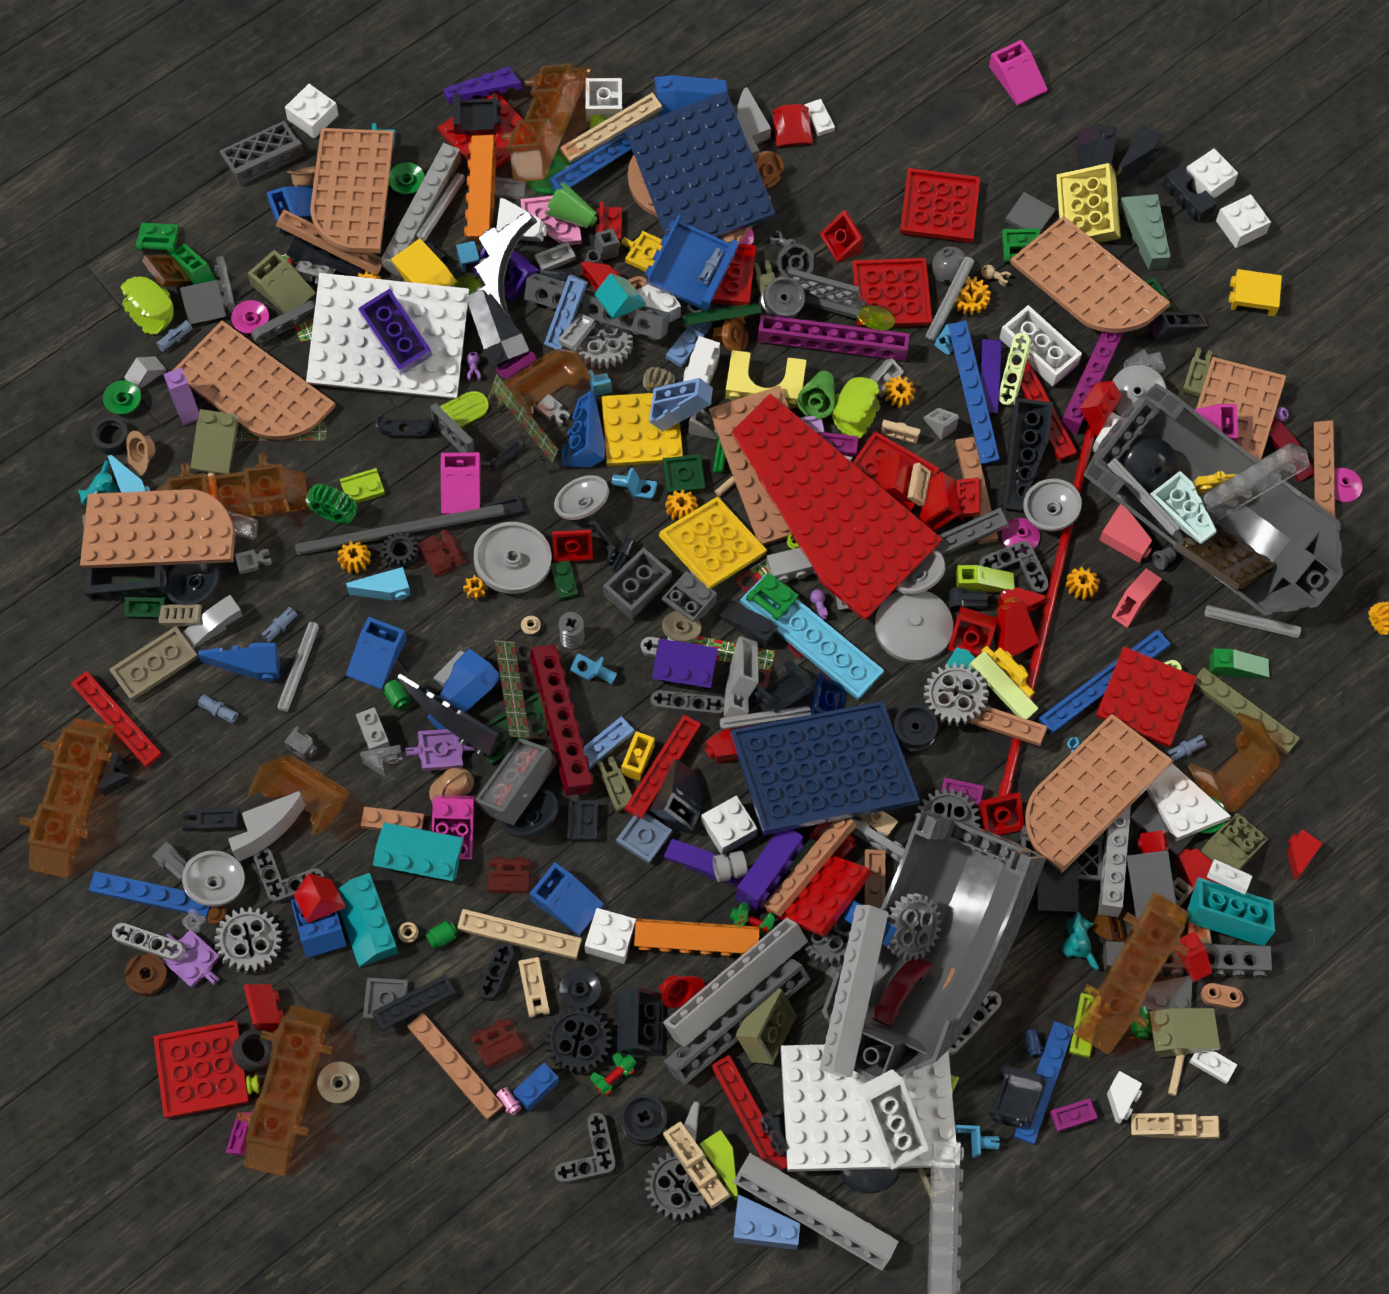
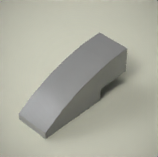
M229 595L200 616V623L190 625L183 632V635L194 649L226 630V625L242 616L241 610L231 595Z

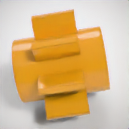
M473 575L471 579L466 578L467 585L463 586L464 592H467L468 599L472 597L477 601L481 596L485 597L484 590L488 589V585L483 584L484 582L480 578Z

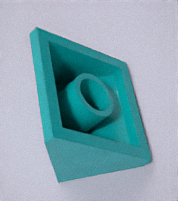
M612 273L609 274L595 293V297L612 319L646 306V302L627 279Z

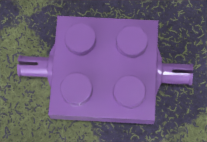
M448 729L418 731V747H406V756L418 755L421 760L422 771L462 768L463 751H474L475 747L471 744L467 747L458 742L459 737Z
M189 930L178 940L186 949L185 957L178 962L164 958L162 961L191 988L204 978H207L215 985L216 982L211 977L217 982L219 977L211 971L221 957H218L214 950L194 932ZM170 933L166 935L168 938L177 941ZM170 949V952L174 954L178 953L179 950Z

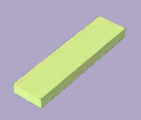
M985 651L969 664L974 671L978 670V675L984 677L983 681L987 683L1016 716L1028 719L1039 709Z

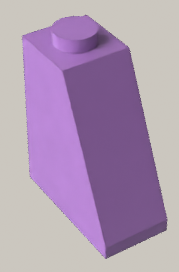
M182 367L163 374L183 426L197 422L199 411Z

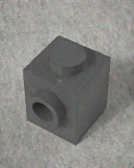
M613 228L596 233L594 248L600 253L601 261L617 257L620 242Z

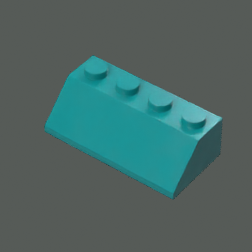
M384 822L376 845L373 865L453 881L457 877L463 837Z
M370 873L351 879L337 889L346 907L339 910L359 968L398 954Z
M1198 877L1188 906L1189 923L1265 946L1275 932L1273 901L1250 893L1243 894L1227 886Z

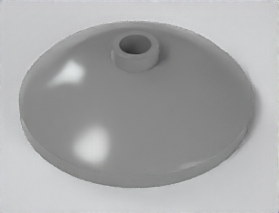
M1132 365L1122 369L1112 380L1122 394L1115 411L1122 416L1126 409L1156 383L1166 388L1161 375L1156 370L1145 365ZM1140 388L1141 393L1135 394L1134 390Z
M599 476L579 477L566 484L559 491L554 502L555 510L560 517L568 520H579L589 517L604 505L609 495V487L606 481Z
M1046 479L1036 483L1029 489L1025 495L1023 506L1025 515L1032 525L1046 531H1058L1069 527L1077 520L1081 512L1082 502L1078 490L1069 482L1061 479Z
M933 550L895 590L904 594H917L932 588L939 582L945 572V561L938 551Z
M205 851L195 855L188 861L182 874V884L187 895L193 901L211 907L228 904L238 897L243 889L245 879L241 864L230 854L221 851Z

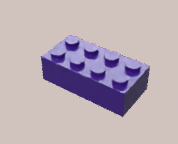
M390 288L358 308L360 316L400 376L432 356L430 347Z
M793 829L777 832L737 887L736 900L740 903H749V909L757 913L759 908L764 909V904L768 900L769 894L771 892L774 893L780 886L779 881L781 877L788 875L787 870L804 847L802 844L803 836Z

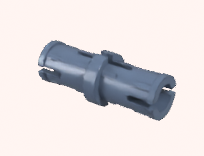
M716 248L710 260L706 261L705 268L698 277L701 283L706 277L703 284H709L725 255L723 250L718 256L721 249Z
M185 320L174 330L170 329L168 334L157 341L156 344L164 352L175 342H180L181 338L192 331L193 328Z
M288 607L280 617L275 618L273 623L261 633L264 639L267 638V642L270 643L281 631L284 632L286 626L298 616L294 610L291 611L292 608Z
M205 694L198 701V706L208 710L213 716L226 720L230 724H233L238 717L237 712L224 706V703L221 701L217 702Z
M1199 735L1190 741L1181 742L1179 746L1169 751H1165V755L1174 762L1183 756L1188 757L1192 752L1205 747L1206 742L1205 740L1201 741L1203 736Z

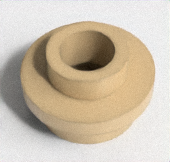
M527 616L521 622V629L525 634L534 635L540 630V621L535 616ZM534 623V626L529 627L527 624Z
M411 922L403 923L398 929V936L405 943L415 941L419 934L417 926ZM407 930L412 931L410 936L405 935Z

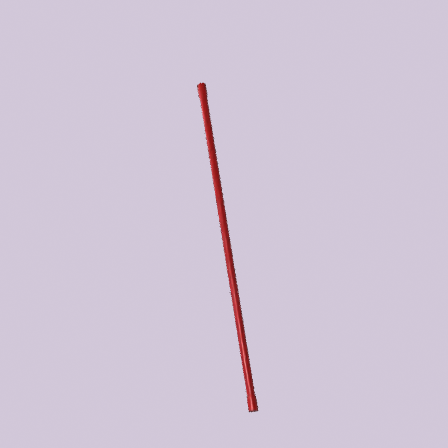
M1089 423L1073 484L1080 496L1085 479L1084 473L1088 466L1095 433ZM1074 523L1062 530L1037 634L1039 643L1034 646L1026 680L1027 685L1033 691L1037 681ZM1012 738L998 797L1011 794L1022 740Z

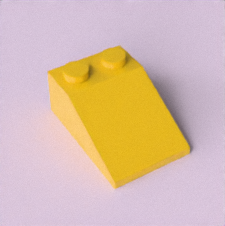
M418 239L390 259L406 282L448 287L457 282L443 262L421 239Z

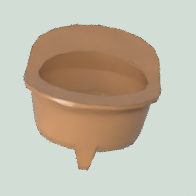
M316 166L296 171H287V173H291L292 183L295 187L313 186Z
M132 431L127 436L126 441L128 467L132 473L140 477L146 472L148 462L155 455V445L150 436H144L139 431Z
M463 768L447 770L430 787L429 797L432 803L435 795L466 796L474 786V778L470 772Z

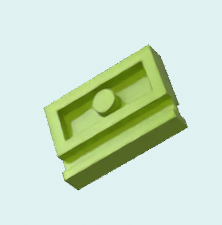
M376 468L340 479L343 492L348 494L350 498H353L356 504L385 495Z

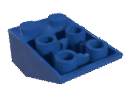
M313 186L282 187L266 192L276 223L283 210L302 219L306 218L312 221L310 207ZM278 227L280 234L287 232Z
M368 617L357 641L346 676L382 690L407 640L405 630Z
M555 862L530 892L531 902L578 936L581 935L594 918L596 908L601 909L604 905L571 873Z
M291 899L306 958L346 946L337 911L307 923L296 900Z

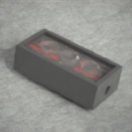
M518 738L474 801L484 814L514 825L558 761L548 748Z

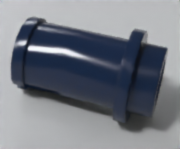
M1037 1029L1025 1032L1029 1047L1027 1052L1030 1054V1057L1043 1055L1042 1051L1044 1049L1041 1047Z

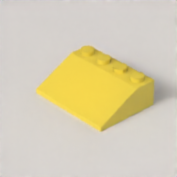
M1107 163L1057 174L1060 218L1065 216L1095 242L1121 239L1116 171Z

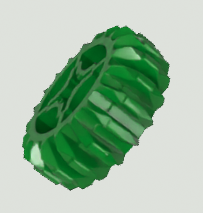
M325 484L313 485L305 500L307 506L315 514L338 524L350 523L358 509L356 502L348 494Z

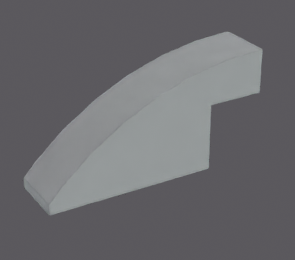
M746 87L743 89L739 100L737 118L752 156L755 158L760 151L756 144L770 139L771 128L749 89Z
M741 636L737 640L725 692L724 717L748 714V698L758 684L757 642Z
M299 791L242 813L247 832L229 838L232 852L238 862L265 849L295 822L305 807V802Z

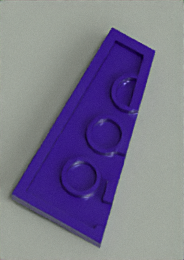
M508 67L501 68L493 73L483 74L475 79H468L457 85H450L448 88L443 89V92L448 102L453 103V94L460 93L461 100L473 99V95L484 97L489 96V93L499 90V93L507 92L508 88L515 87L516 90L522 89V86L512 69Z

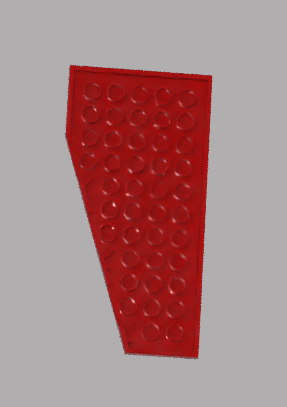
M769 394L732 430L731 435L742 453L745 454L757 474L758 480L783 517L790 533L802 553L807 557L821 584L864 621L942 542L941 537L772 394Z

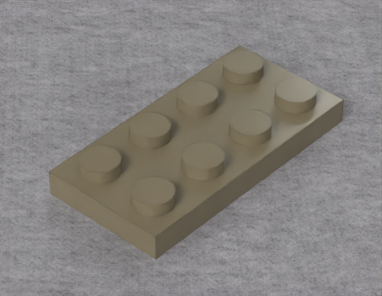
M175 626L109 670L129 699L133 701L198 659V655L177 626Z

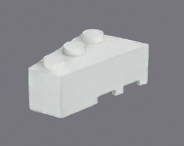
M698 337L690 357V363L684 371L683 381L701 378L710 385L719 363V342Z

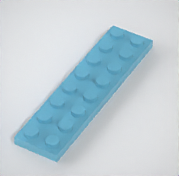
M763 576L740 599V603L747 609L763 615L778 626V635L859 700L879 679L884 670L798 599L778 621L774 620L770 613L754 601L750 602L746 599L748 593L764 578ZM759 593V596L776 609L780 608L763 594Z

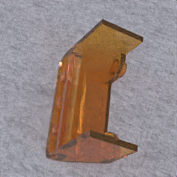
M558 348L503 383L532 417L536 407L535 403L548 394H551L563 385L575 386L581 381V378L589 380L592 377L577 351Z
M1242 713L1237 714L1243 727L1242 731L1236 736L1238 751L1216 775L1214 772L1191 763L1188 765L1199 788L1208 796L1222 803L1225 809L1230 812L1237 811L1274 772L1280 762V757L1263 721Z
M282 755L260 766L247 795L252 796L262 792L265 797L272 799L279 796L285 797L299 791L305 802L303 810L312 814L310 822L313 828L310 834L313 836L329 827L350 795L347 789L290 755Z

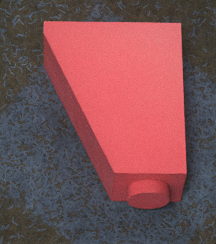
M1120 504L1103 530L1100 541L1140 563L1143 557L1147 558L1150 554L1152 539L1130 511Z
M1146 568L1125 591L1111 617L1128 628L1154 594L1162 578Z

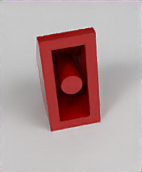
M586 261L581 263V273L596 291L610 273L621 277L617 270L614 271L610 265Z
M1016 587L1012 590L1007 589L1000 594L998 605L1000 606L1004 604L1006 599L1014 597L1024 601L1027 612L1030 613L1043 606L1045 597L1042 594Z
M1303 829L1298 835L1294 833L1288 841L1291 846L1288 848L1287 854L1293 878L1296 880L1323 844Z
M1166 830L1140 834L1141 838H1138L1139 850H1143V854L1169 851Z
M1196 931L1177 939L1173 947L1192 981L1196 982L1212 974L1206 948Z

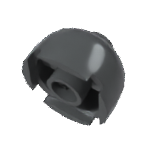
M788 244L778 254V270L785 277H788L789 268L810 274L814 268V256L810 249L802 244Z
M945 247L939 250L932 261V270L935 278L941 282H945L944 280L952 282L964 257H967L964 251L958 247Z

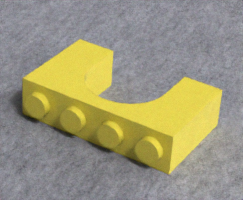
M732 350L725 399L734 401L770 389L759 387L750 380L748 375L750 364L749 352ZM788 358L785 377L779 384L790 409L799 408L797 404L798 394L803 388L806 360Z

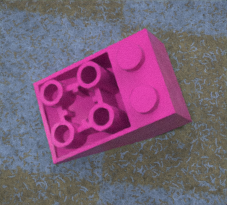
M1022 40L991 54L989 67L1017 106L1048 91L1032 53Z
M1215 404L1194 409L1235 443L1238 442L1237 404Z
M441 453L442 515L480 508V453Z
M435 795L433 797L432 832L463 837L460 859H472L475 796Z

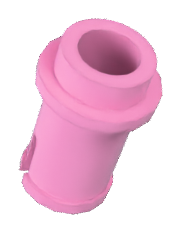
M508 1087L503 1088L504 1092L501 1089L497 1093V1097L507 1108L506 1112L514 1115L521 1110V1102L514 1098Z

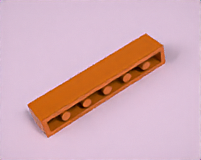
M494 135L472 136V143H469L471 159H468L470 176H467L469 193H466L468 209L465 211V218L468 222L464 228V233L469 242L474 241L475 244H482L479 238L483 236L487 229L493 228L497 142Z
M637 918L634 946H639L640 950H651V947H657L660 951L666 952L671 951L672 948L680 949V952L692 953V950H700L701 954H712V951L721 952V955L732 956L733 953H741L742 956L759 941V927Z

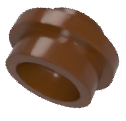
M223 906L212 907L207 915L209 923L219 925L220 921L225 922L226 909Z

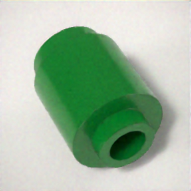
M392 680L384 686V694L395 710H403L409 706L411 698L401 683L397 680Z
M444 921L430 929L429 933L425 936L434 949L436 947L440 948L456 939L455 934L458 932L452 922L448 924L447 921Z
M1132 1008V1013L1130 1014L1132 1035H1135L1137 1039L1148 1038L1153 1033L1148 1008Z

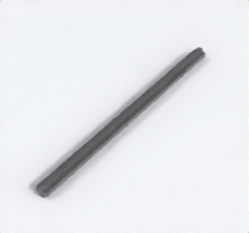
M498 504L298 543L295 545L297 555L342 547L343 544L348 546L350 541L353 544H356L357 541L363 543L388 538L389 535L394 537L393 533L397 532V535H400V532L404 534L502 516L505 512L503 505Z

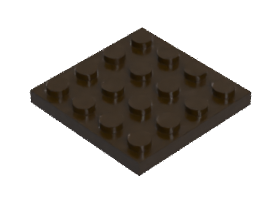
M1214 523L1213 525L1217 533L1204 543L1200 544L1191 536H1187L1177 541L1174 549L1236 591L1272 572L1276 566L1268 557L1260 555L1253 547L1245 545L1239 541L1237 536L1229 534L1223 530L1222 526Z

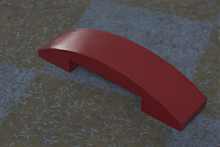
M1274 417L1268 438L1287 461L1289 471L1300 483L1313 476L1314 469L1294 436Z
M912 958L911 961L906 962L884 990L874 1010L872 1020L891 1027L901 1013V1004L918 980L923 981L933 964L920 958L918 960Z

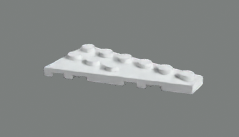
M1173 764L1146 790L1175 841L1230 819V815Z

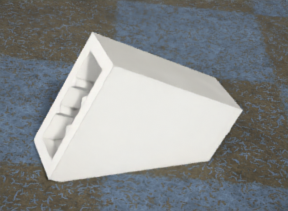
M500 198L496 229L502 231L505 225L513 223L520 214L527 213V211L506 199ZM534 216L537 223L520 240L543 242V237L547 233L545 223L540 218Z

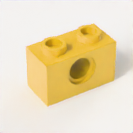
M635 732L622 764V774L624 776L641 781L654 749L655 738Z

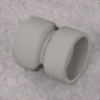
M742 851L732 852L729 854V857L725 854L713 856V868L718 882L728 881L732 876L735 879L746 876L747 865Z

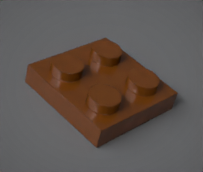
M145 255L142 259L147 270L152 273L161 287H186L192 282L172 255Z

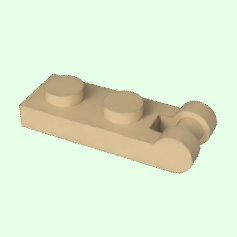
M539 957L518 961L529 1018L541 1013L543 1015L550 1014ZM541 1000L542 1005L533 1006V1001Z

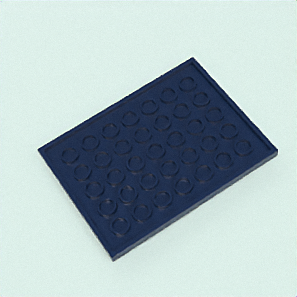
M727 90L625 130L664 235L668 236L670 232L668 230L672 220H676L678 215H681L680 221L717 238L724 237L776 216Z
M883 701L731 730L730 735L763 835L919 804L920 799Z

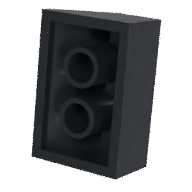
M638 986L619 990L617 1052L632 1056H664L665 1025L663 1022L665 1021L666 1005L662 1001L661 993Z

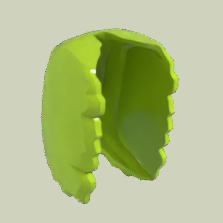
M141 276L127 279L121 285L123 295L127 296L122 302L125 312L130 313L129 315L130 318H133V322L143 327L142 330L145 334H158L171 323L174 309L170 295L165 288H161L149 278Z
M862 377L852 378L844 386L841 393L835 395V406L831 415L838 430H841L842 434L858 436V439H860L867 433L866 428L871 426L873 419L876 417V412L880 409V401L877 399V394L880 390L876 381Z

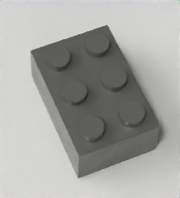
M643 547L603 585V596L632 620L672 582V571Z

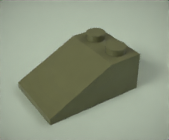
M200 409L193 446L191 470L229 476L239 429L238 415Z
M782 989L775 991L743 1020L736 1033V1037L751 1062L773 1064L797 1018V1014Z
M1169 1008L1149 1011L1155 1051L1158 1058L1220 1050L1214 1008Z

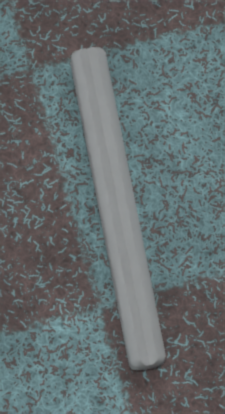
M456 173L417 232V240L421 239L424 242L465 181L463 174Z
M964 257L926 334L928 340H936L974 264L973 259Z
M1113 459L1108 464L1110 470L1125 482L1124 485L1171 535L1180 529L1177 523L1117 459Z
M1207 605L1205 609L1206 617L1296 638L1301 633L1300 626Z
M308 623L277 706L280 711L287 712L289 710L319 630L317 623Z
M808 706L782 709L778 713L767 711L725 717L720 719V727L725 730L811 715V709Z

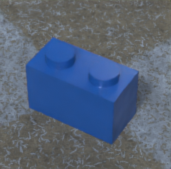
M543 1063L513 1091L514 1097L529 1112L559 1084V1077Z

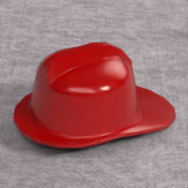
M672 975L665 979L662 985H659L664 1005L669 1008H681L706 985L701 978L696 976Z

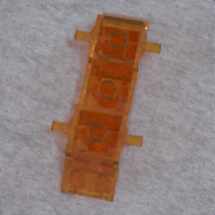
M572 63L541 66L536 77L525 79L526 86H533L530 92L533 96V101L525 119L519 120L511 133H502L501 135L503 141L510 140L507 149L511 156L512 174L515 182L546 178L589 74V67L575 68Z
M261 453L258 454L259 465L244 468V472L207 477L205 473H190L189 464L185 463L184 465L182 463V474L166 478V483L154 490L193 489L205 492L223 505L231 519L309 509L305 501L307 498L305 473L283 467L282 463L268 464L265 453H262V455Z
M75 718L67 728H62L61 735L56 743L46 740L43 742V749L54 751L51 777L43 803H39L37 813L33 819L21 816L19 820V825L30 827L28 839L30 844L29 870L69 878L81 837H88L89 831L85 830L84 827L104 761L110 762L112 754L107 753L114 731V725Z
M1153 891L1138 918L1129 912L1126 913L1123 920L1134 926L1098 989L1088 984L1085 985L1083 991L1093 998L1073 1031L1074 1035L1110 1055L1121 1037L1126 1033L1129 1025L1136 1022L1144 1028L1147 1026L1149 1020L1139 1015V1009L1150 986L1171 952L1176 950L1186 956L1189 948L1179 943L1180 935L1185 928V923L1189 916L1188 911Z
M291 1005L286 1015L281 1018L280 1025L275 1033L262 1031L261 1039L272 1041L273 1048L261 1095L257 1099L256 1106L251 1114L239 1111L236 1117L237 1121L248 1122L249 1127L246 1136L244 1167L285 1177L297 1134L307 1137V1132H309V1128L300 1126L320 1054L331 1055L332 1046L324 1045L331 1014Z

